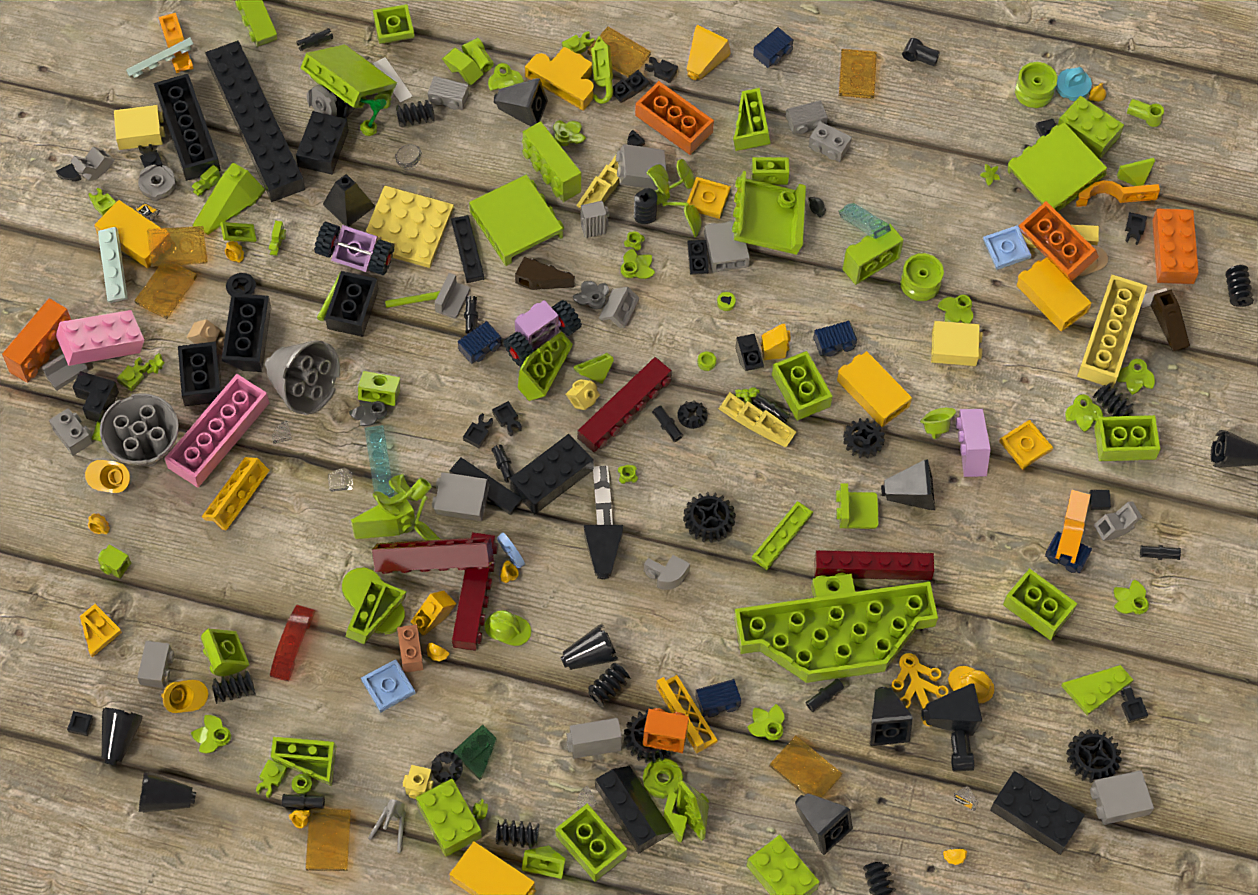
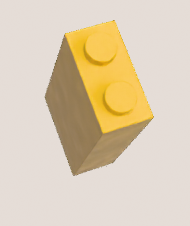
M120 200L94 224L97 235L100 230L116 227L119 233L121 251L147 269L151 264L156 263L159 256L164 251H167L172 244L168 232Z
M1047 257L1042 261H1036L1032 268L1028 271H1022L1018 276L1016 286L1061 332L1089 312L1092 303Z
M867 351L862 355L858 354L850 364H845L838 370L837 381L881 427H884L911 405L912 397Z
M474 841L449 874L450 881L471 895H534L536 892L533 880Z

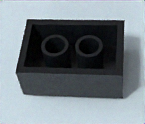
M312 111L296 153L298 167L333 175L349 132L347 119Z
M345 271L340 272L325 317L327 329L361 337L364 336L379 290L377 278Z
M216 341L178 346L181 395L184 406L212 403L222 391L219 352Z

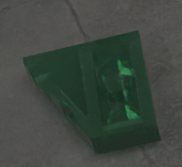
M481 725L455 748L453 753L457 754L462 763L481 780L497 738L484 725Z

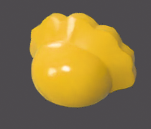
M1100 83L1091 89L1089 101L1101 102L1106 98L1107 93L1103 87L1104 83Z
M234 241L226 243L225 255L231 261L242 262L244 259L242 246Z
M93 513L89 516L88 528L96 534H107L109 532V523L104 516H101L99 513Z
M509 560L505 561L501 569L500 577L504 583L516 580L519 575L517 567Z
M432 642L427 645V655L432 660L440 662L447 659L450 655L446 649Z
M296 810L289 814V819L297 828H304L308 824V817L311 812L309 810Z
M949 849L943 852L944 859L949 864L959 865L966 859L967 850Z

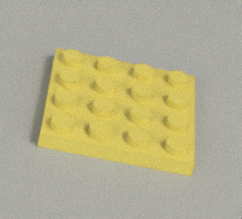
M384 186L366 233L393 243L394 252L392 258L430 268L453 212L454 204Z

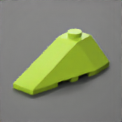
M232 163L220 178L192 226L209 235L221 227V222H226L232 216L239 215L240 211L247 206L251 207L265 192V188L248 170Z
M681 781L678 788L676 811L680 815L688 817L687 824L703 841L706 836L709 800L703 793L700 794L695 788Z

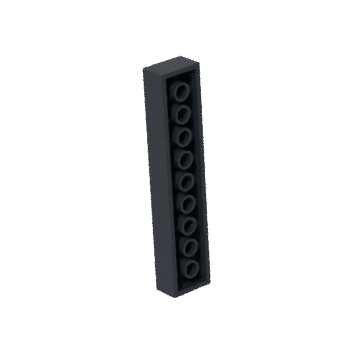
M239 40L205 52L209 69L270 201L274 202L304 191L303 176Z

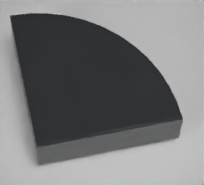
M632 130L629 133L627 145L642 147L645 145V140Z
M72 163L56 170V174L61 179L72 180V182L81 180Z

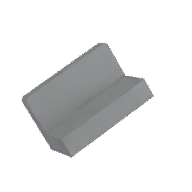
M449 273L435 301V312L456 319L470 291V287L457 283L456 275Z
M629 287L613 289L599 319L601 321L611 319L619 328H625L639 297Z
M64 354L42 367L46 378L56 391L74 381L80 371L88 372V368L84 363L68 366Z

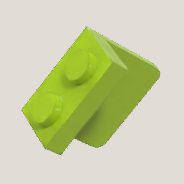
M840 483V488L836 490L835 495L836 502H839V508H836V520H839V528L876 529L878 527L877 494L875 492H848V483Z

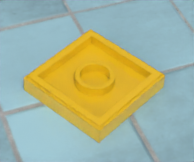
M696 177L687 203L694 205L700 214L720 219L731 186Z
M1031 420L1026 421L999 439L1001 445L1022 470L1053 450V446Z

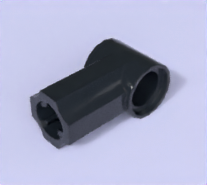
M910 38L902 52L903 58L907 61L914 62L918 60L933 67L936 65L940 55L939 51L924 46L917 38Z
M964 730L952 732V771H974V755L970 749L969 732Z

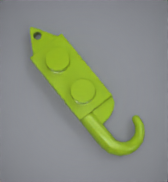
M598 36L594 47L591 48L594 81L598 86L606 87V96L603 99H599L596 94L593 96L597 103L605 104L613 96L610 46Z

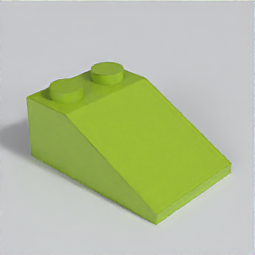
M400 492L390 499L393 503L397 502L404 494ZM407 498L397 506L400 511L398 516L389 515L377 505L351 519L355 539L400 536L403 533L411 532L416 525L414 522L415 514Z

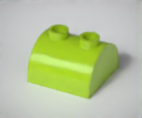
M408 4L373 10L379 44L414 38Z
M208 628L201 635V641L204 646L203 653L208 657L211 664L210 671L214 675L220 677L233 675L249 666L237 631Z

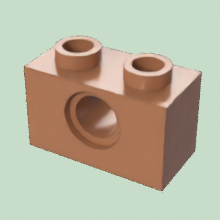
M417 625L397 627L404 673L423 670Z

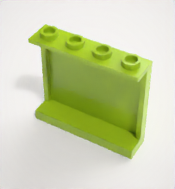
M345 44L306 53L300 67L352 107H357L363 96L383 91L392 96L397 85L396 81Z
M1064 122L1060 126H1054L1048 135L1041 136L1035 145L1024 149L1019 157L1012 158L1008 163L1007 172L1009 174L1012 172L1041 204L1047 201L1058 212L1077 198L1080 192L1106 176L1107 167Z
M743 171L735 182V188H737L734 197L736 207L733 211L735 222L732 226L734 240L797 255L803 245L806 185L799 184L796 190L747 179L746 171ZM791 191L795 195L796 202L792 208H784L778 203L777 199L781 192Z
M527 174L469 202L471 215L505 266L512 263L513 256L556 235L560 239L563 238L564 226L562 222L556 219L554 210L551 206H547L544 195L537 191L534 180H530Z

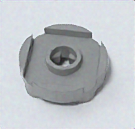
M316 85L307 92L309 107L312 106L315 112L337 116L335 104L337 99L334 93H329L321 85Z
M150 165L143 169L139 175L138 185L140 191L153 201H158L168 196L176 188L174 173L167 166L157 167L156 165ZM154 180L161 181L159 184H154Z

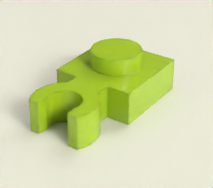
M587 31L580 38L576 34L563 41L562 47L581 54L586 51V46L595 44V39L588 40L590 32Z
M213 165L200 176L201 180L192 185L193 193L200 196L205 189L209 190L212 186L217 185L220 180L219 169Z
M97 188V195H92L91 193H88L93 207L103 216L116 201L108 193L103 195L102 190Z
M275 220L269 250H271L270 255L277 256L281 242L286 238V229H284L282 221Z
M138 357L134 362L135 366L131 367L128 365L116 378L117 382L133 391L144 379L142 373L147 372L150 368L149 363L147 362L144 366H139L142 363V359Z
M268 759L259 776L263 782L257 785V794H260L261 790L266 788L268 789L266 797L270 798L272 786L279 787L287 767Z

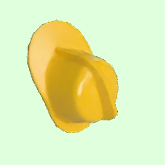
M96 460L87 467L85 479L93 489L120 493L129 485L130 473L128 468L119 462Z
M959 666L954 668L949 674L948 682L953 691L974 683L978 703L988 702L993 697L994 684L985 672L968 666Z
M199 680L172 682L166 686L164 692L161 693V697L167 711L171 713L191 712L199 710L205 705L208 699V689Z

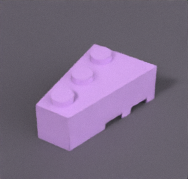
M960 409L959 417H956V429H959L958 441L961 446L964 477L987 476L991 449L983 409Z

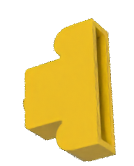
M563 47L552 61H550L546 54L539 53L533 56L525 66L526 78L530 80L539 78L543 88L584 111L593 100L594 85L592 81L588 80L592 75V62L585 59L581 54Z

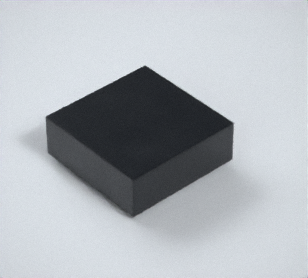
M1090 490L1091 510L1111 509L1110 490Z
M73 711L67 731L88 736L94 718L93 715Z

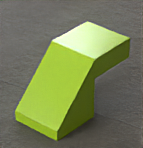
M453 48L442 58L452 73L459 72L468 85H472L483 75L475 61L457 48Z
M669 792L664 809V819L672 829L677 841L682 842L688 817L673 813L677 801V793Z

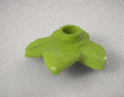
M500 63L495 66L494 74L488 80V86L490 91L522 83L524 80L518 71L511 70L508 64ZM504 69L506 73L502 74L500 70Z
M558 120L553 125L554 139L560 146H568L569 143H582L586 137L580 134L582 126L577 121H569L566 124Z
M630 249L624 254V263L621 265L620 271L625 278L637 277L639 279H648L655 274V271L650 268L652 255L637 256L634 249Z
M959 295L956 298H944L937 306L946 312L945 322L958 323L961 321L963 323H970L973 320L972 301L967 295Z
M1136 358L1131 360L1127 367L1120 369L1117 382H1126L1128 391L1131 395H1134L1142 386L1153 389L1155 378L1153 373L1147 369L1146 362ZM1140 365L1141 369L1135 370L1134 366Z
M1085 394L1078 395L1074 399L1073 405L1069 406L1065 412L1066 421L1076 420V423L1084 432L1091 427L1093 421H1097L1098 417H1103L1101 408L1093 404L1091 398ZM1081 400L1086 402V406L1081 405Z
M1133 580L1129 589L1114 587V597L1118 601L1114 608L1123 614L1133 612L1141 615L1146 613L1149 603L1145 598L1146 590L1143 585L1137 580ZM1135 604H1140L1142 607L1139 608Z
M777 704L769 712L760 708H753L752 718L754 723L747 726L750 733L756 737H766L773 741L781 738L783 735L782 723L784 721L782 709ZM775 729L777 732L772 734L769 730Z
M205 715V727L191 732L193 739L201 744L199 752L205 754L214 752L218 747L227 745L231 740L229 729L223 727L221 719L213 715ZM224 735L225 737L224 739L219 740L218 736Z

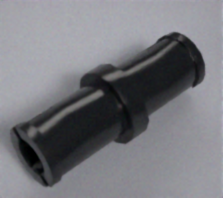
M327 28L316 34L311 33L310 36L297 40L296 43L297 46L301 45L298 49L303 51L333 39V34H330L331 30Z
M471 296L465 298L466 312H464V318L466 319V334L477 328L479 313L477 312V297L473 296V300H471Z
M760 394L756 396L755 399L757 400H754L752 403L763 411L767 410L783 423H786L788 421L787 418H790L791 414H788L779 408L775 402L771 403Z
M662 405L652 411V414L660 422L662 430L668 433L673 442H677L683 437V434L675 425V420L669 417Z
M499 444L500 449L496 445L491 451L497 461V468L501 470L504 481L509 483L508 478L512 477L515 473L511 467L512 462L507 457L503 445Z
M1141 545L1140 558L1180 560L1181 548L1163 547V545H1158V547Z
M836 678L825 688H820L818 690L819 693L805 702L809 710L814 712L825 702L829 703L834 695L844 689L842 682Z
M301 793V795L283 794L282 807H300L301 810H305L306 808L324 809L325 796H310L306 793Z

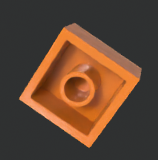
M660 708L649 709L644 729L643 746L683 753L689 716H685L681 712L668 713Z

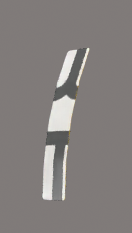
M594 466L593 476L597 525H613L608 466Z

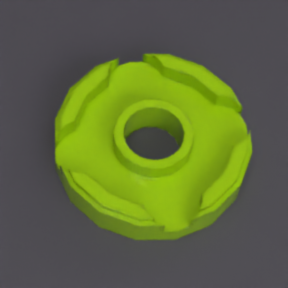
M659 758L656 760V763L652 761L648 763L644 769L642 780L649 794L656 798L665 799L668 798L669 792L678 793L679 783L683 781V773L679 765L673 760L664 758L661 761ZM660 774H666L669 779L667 782L662 783L658 781L657 777Z

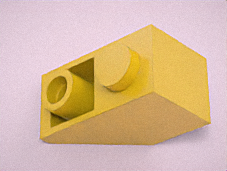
M781 324L762 335L761 350L763 360L786 358V351H789V342H791L790 331L786 330V324Z
M444 590L431 593L410 622L413 625H417V629L422 635H426L448 617L456 602Z

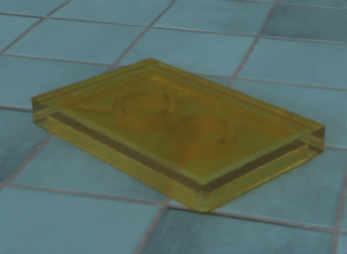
M608 26L600 35L604 42L610 46L612 68L626 77H630L635 71L639 70L651 56V51ZM595 40L594 43L587 49V53H588L589 55H591V56H592L591 48L594 47V45H595V43H596V40Z
M841 49L838 96L874 99L876 51Z
M203 226L147 230L151 267L206 264L208 262Z
M164 259L134 300L135 304L168 319L197 278V275L180 265Z
M796 735L769 765V767L802 794L806 795L809 793L820 798L824 797L843 774Z
M309 809L311 813L308 824L306 871H348L351 810Z

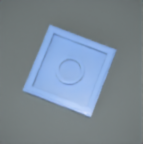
M1018 225L983 237L996 270L1031 258V253Z
M396 659L361 677V681L380 713L416 694Z

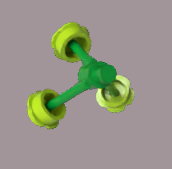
M384 91L379 92L374 97V100H368L363 96L358 106L354 107L361 108L367 103L374 112L371 120H365L360 125V130L364 135L373 136L377 133V124L374 121L381 109L390 107V101L392 100L390 94H386Z

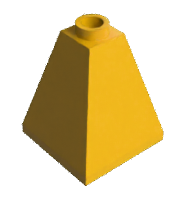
M697 25L687 64V76L692 80H701L729 57L731 51L728 39Z

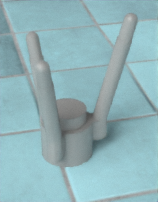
M389 800L368 839L372 840L385 817L384 830L387 829L391 820L397 821L400 818L397 852L401 853L404 818L406 812L403 811L405 805L398 800Z

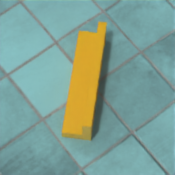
M245 457L201 517L206 521H214L222 530H227L270 470L258 458Z
M678 675L668 680H665L664 677L658 679L656 688L671 713L681 712L685 716L690 715L699 719L698 727H695L689 719L686 736L696 754L716 744L718 740ZM676 682L679 687L678 694L673 693L669 685ZM679 699L689 703L688 711L682 708ZM699 732L708 734L711 740L704 743Z

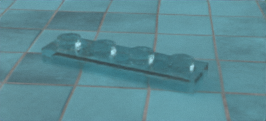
M855 203L847 204L838 211L842 219L875 239L891 231L888 223Z
M384 426L366 427L364 429L374 492H382L388 497H393L394 490L389 485V480L392 477Z

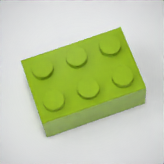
M1082 96L1078 97L1058 121L1059 126L1065 122L1098 159H1101L1120 138L1124 127L1123 123Z
M891 224L886 227H880L871 236H865L861 242L856 245L852 244L846 249L842 270L857 285L900 259L904 239Z
M808 351L773 364L772 377L797 421L831 407L833 396Z
M1155 415L1098 417L1094 430L1099 461L1156 460L1160 451Z
M1029 568L1006 595L1003 606L1051 641L1074 613L1078 603Z
M453 779L416 797L417 806L445 857L482 838L481 829Z
M588 803L555 828L557 839L594 882L627 857V848Z
M778 835L749 857L747 861V868L770 895H811L818 890L820 881L781 835Z

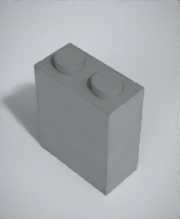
M623 144L620 151L616 153V161L618 162L617 176L619 177L620 185L658 189L646 172L657 164L662 165L666 170L664 150Z
M733 220L719 224L711 223L704 227V238L706 240L712 273L749 267V253L746 243L734 240L732 226L735 221Z
M442 472L441 477L436 482V489L438 491L437 496L433 497L432 508H434L437 515L482 521L490 484L484 478Z
M618 718L571 725L570 733H566L568 753L572 752L573 759L621 751L622 736Z
M1142 770L1095 780L1090 788L1091 797L1097 804V816L1099 819H1102L1103 825L1147 816L1154 809Z

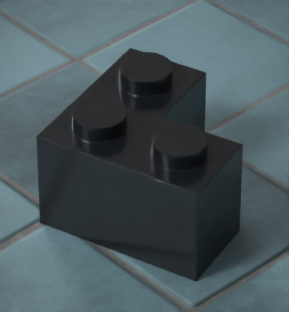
M82 371L79 372L73 385L76 398L86 400L82 408L86 419L95 422H101L105 412L115 402L119 394L115 381Z

